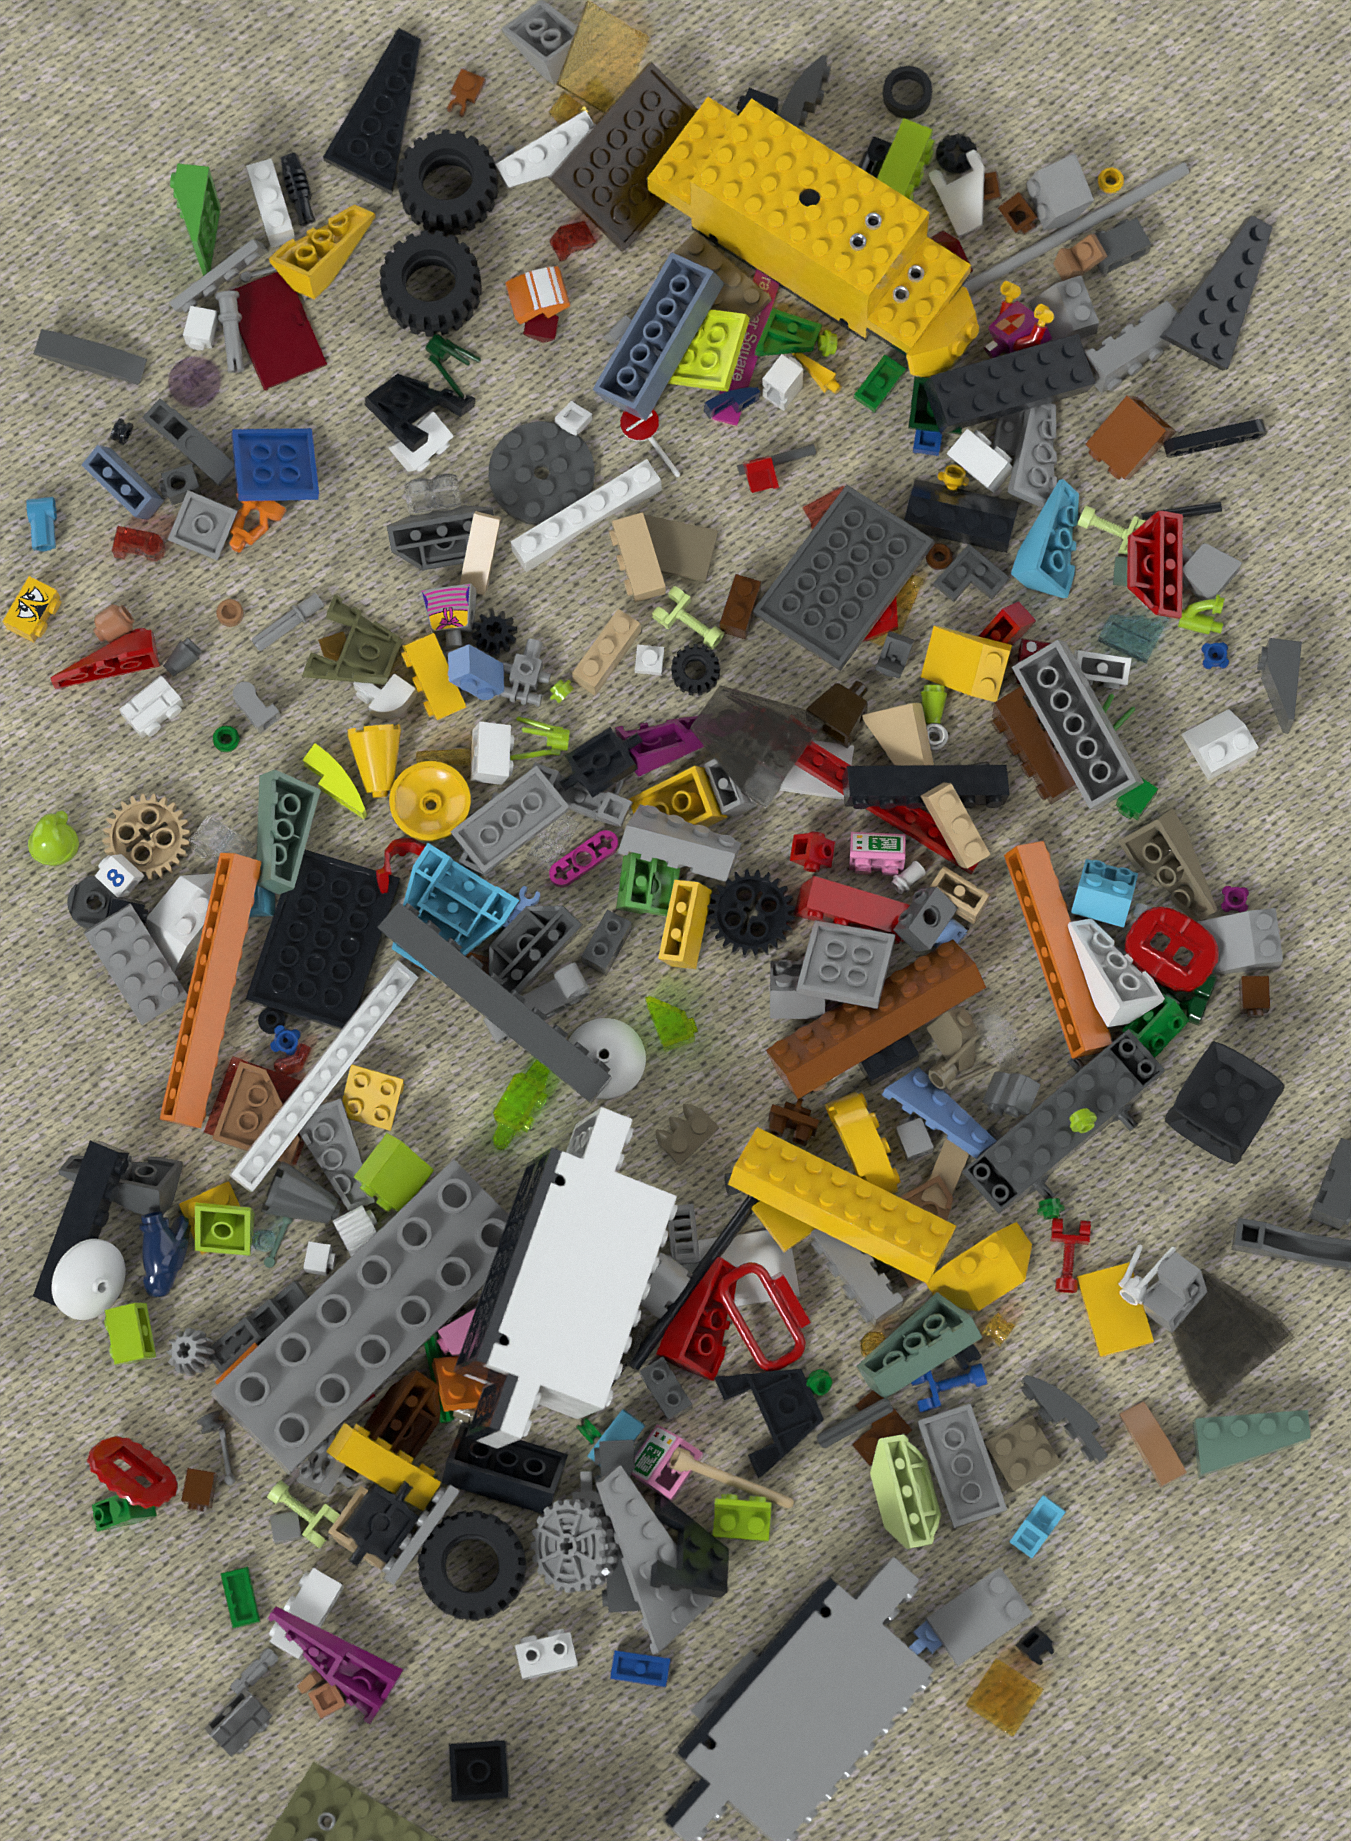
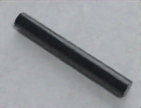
M1219 501L1161 511L1183 514L1184 518L1222 512V504ZM1157 511L1141 513L1142 520L1146 521Z

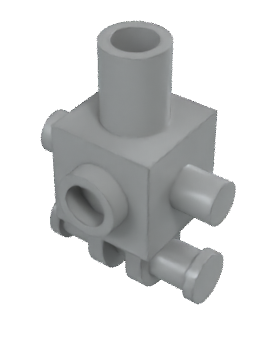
M527 639L523 655L516 653L513 664L503 663L504 673L510 674V686H513V688L504 686V692L498 694L497 697L510 698V702L513 703L516 702V699L521 700V705L525 706L527 703L534 704L536 707L541 706L543 694L530 693L531 691L537 692L539 682L549 684L551 673L542 671L543 661L539 659L543 646L541 641Z

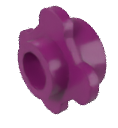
M1225 886L1222 889L1224 902L1221 904V909L1224 912L1238 911L1241 913L1248 910L1246 900L1249 891L1247 888ZM1236 897L1238 901L1234 902L1232 899Z

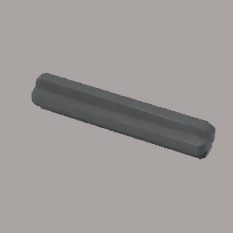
M887 1398L882 1399L817 1435L820 1446L827 1448L893 1411L892 1404Z

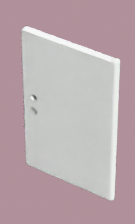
M767 1229L736 1235L721 1256L723 1259L735 1267L748 1262L758 1263L765 1267L771 1277L781 1272L786 1277L796 1297H800L792 1248L784 1253ZM718 1237L698 1240L700 1261ZM693 1248L677 1250V1255L694 1253ZM699 1263L683 1264L681 1266L692 1273ZM749 1273L737 1280L734 1296L736 1306L772 1301L756 1274Z

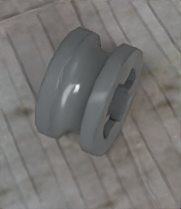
M220 1411L209 1413L196 1421L198 1425H202V1434L210 1433L225 1424L224 1420L219 1419Z

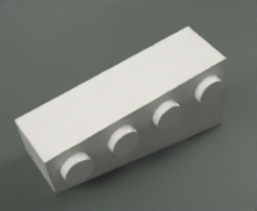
M586 110L495 164L496 171L506 188L550 176L593 127L594 124Z

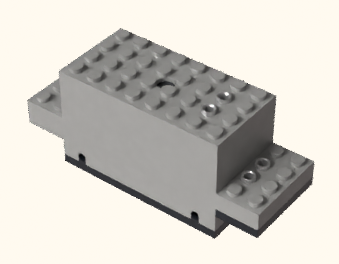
M892 1557L878 1568L854 1597L850 1596L832 1578L829 1577L822 1581L672 1752L697 1777L660 1820L683 1841H701L709 1831L705 1826L711 1820L718 1821L728 1809L725 1806L727 1802L769 1841H794L800 1834L796 1829L802 1823L809 1824L819 1812L816 1806L821 1801L828 1802L838 1790L835 1784L840 1779L847 1780L857 1768L854 1762L859 1757L866 1758L876 1746L873 1740L877 1736H885L895 1724L892 1720L896 1714H904L914 1702L911 1698L912 1695L923 1692L933 1680L930 1675L934 1670L884 1626L890 1623L900 1612L897 1608L898 1604L901 1605L904 1602H908L919 1590L915 1586L919 1579L895 1557ZM707 1739L711 1742V1748L709 1750L705 1747V1742Z

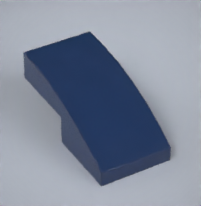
M747 387L722 393L706 401L703 411L709 419L730 406L738 414L757 402L761 391L758 387Z

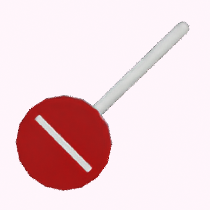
M653 409L646 421L624 411L620 418V428L623 434L633 441L649 440L674 475L679 477V471L653 438L659 428V417L656 411Z

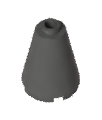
M281 1161L280 1168H277L266 1194L268 1198L266 1203H263L261 1212L269 1215L328 1224L330 1219L335 1220L337 1218L341 1205L337 1204L338 1198L290 1164Z

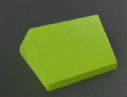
M196 1203L195 1251L250 1256L255 1213L252 1208Z

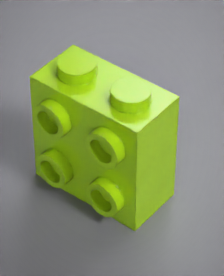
M386 1133L354 1175V1178L362 1184L359 1187L360 1190L371 1198L374 1195L378 1198L376 1203L387 1212L391 1209L399 1212L415 1197L434 1169L401 1140Z

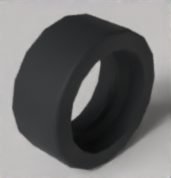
M910 65L900 66L892 70L885 78L883 85L884 105L896 117L905 119L916 118L924 114L930 106L933 92L932 82L927 73L920 68ZM909 79L919 83L923 89L922 99L912 105H904L897 102L892 95L893 86L897 82Z

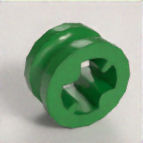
M585 1417L583 1419L584 1423L577 1425L576 1428L593 1445L594 1439L596 1437L601 1438L602 1434Z

